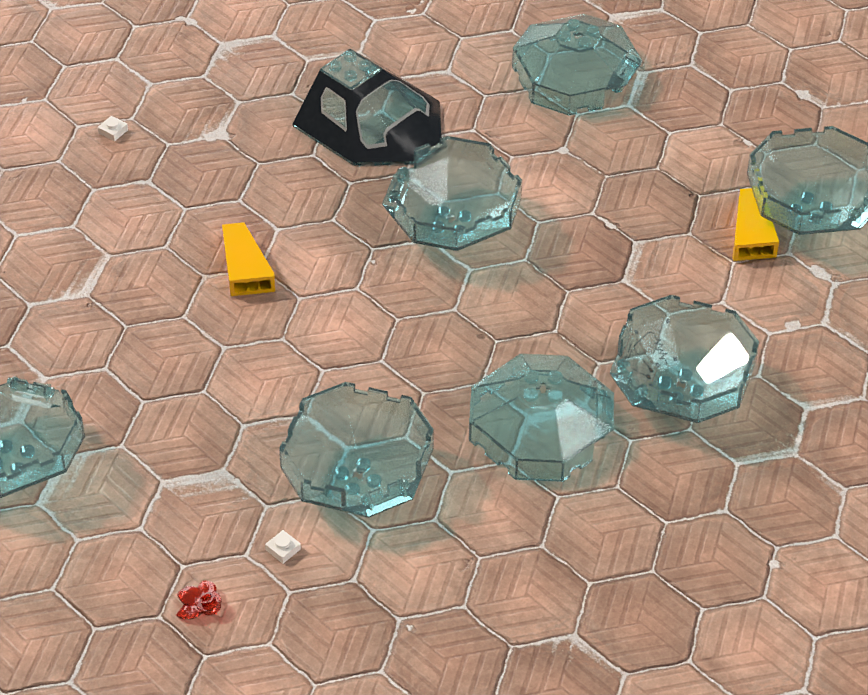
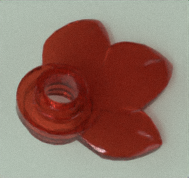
M203 580L198 587L187 586L181 589L177 596L184 605L177 612V618L195 619L201 614L208 616L216 614L221 609L222 603L221 596L216 592V585L211 581Z

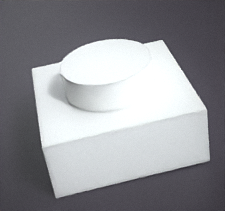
M110 116L98 126V134L114 142L128 131L127 123L113 116Z
M282 530L265 544V549L283 564L301 550V544Z

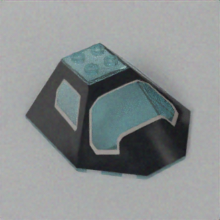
M348 49L320 68L292 124L293 127L354 166H361V162H374V165H392V162L404 161V165L414 164L442 144L440 101L352 49Z

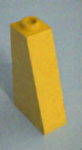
M762 188L740 189L733 261L776 258L779 239Z
M245 223L222 224L230 296L275 292L274 272Z

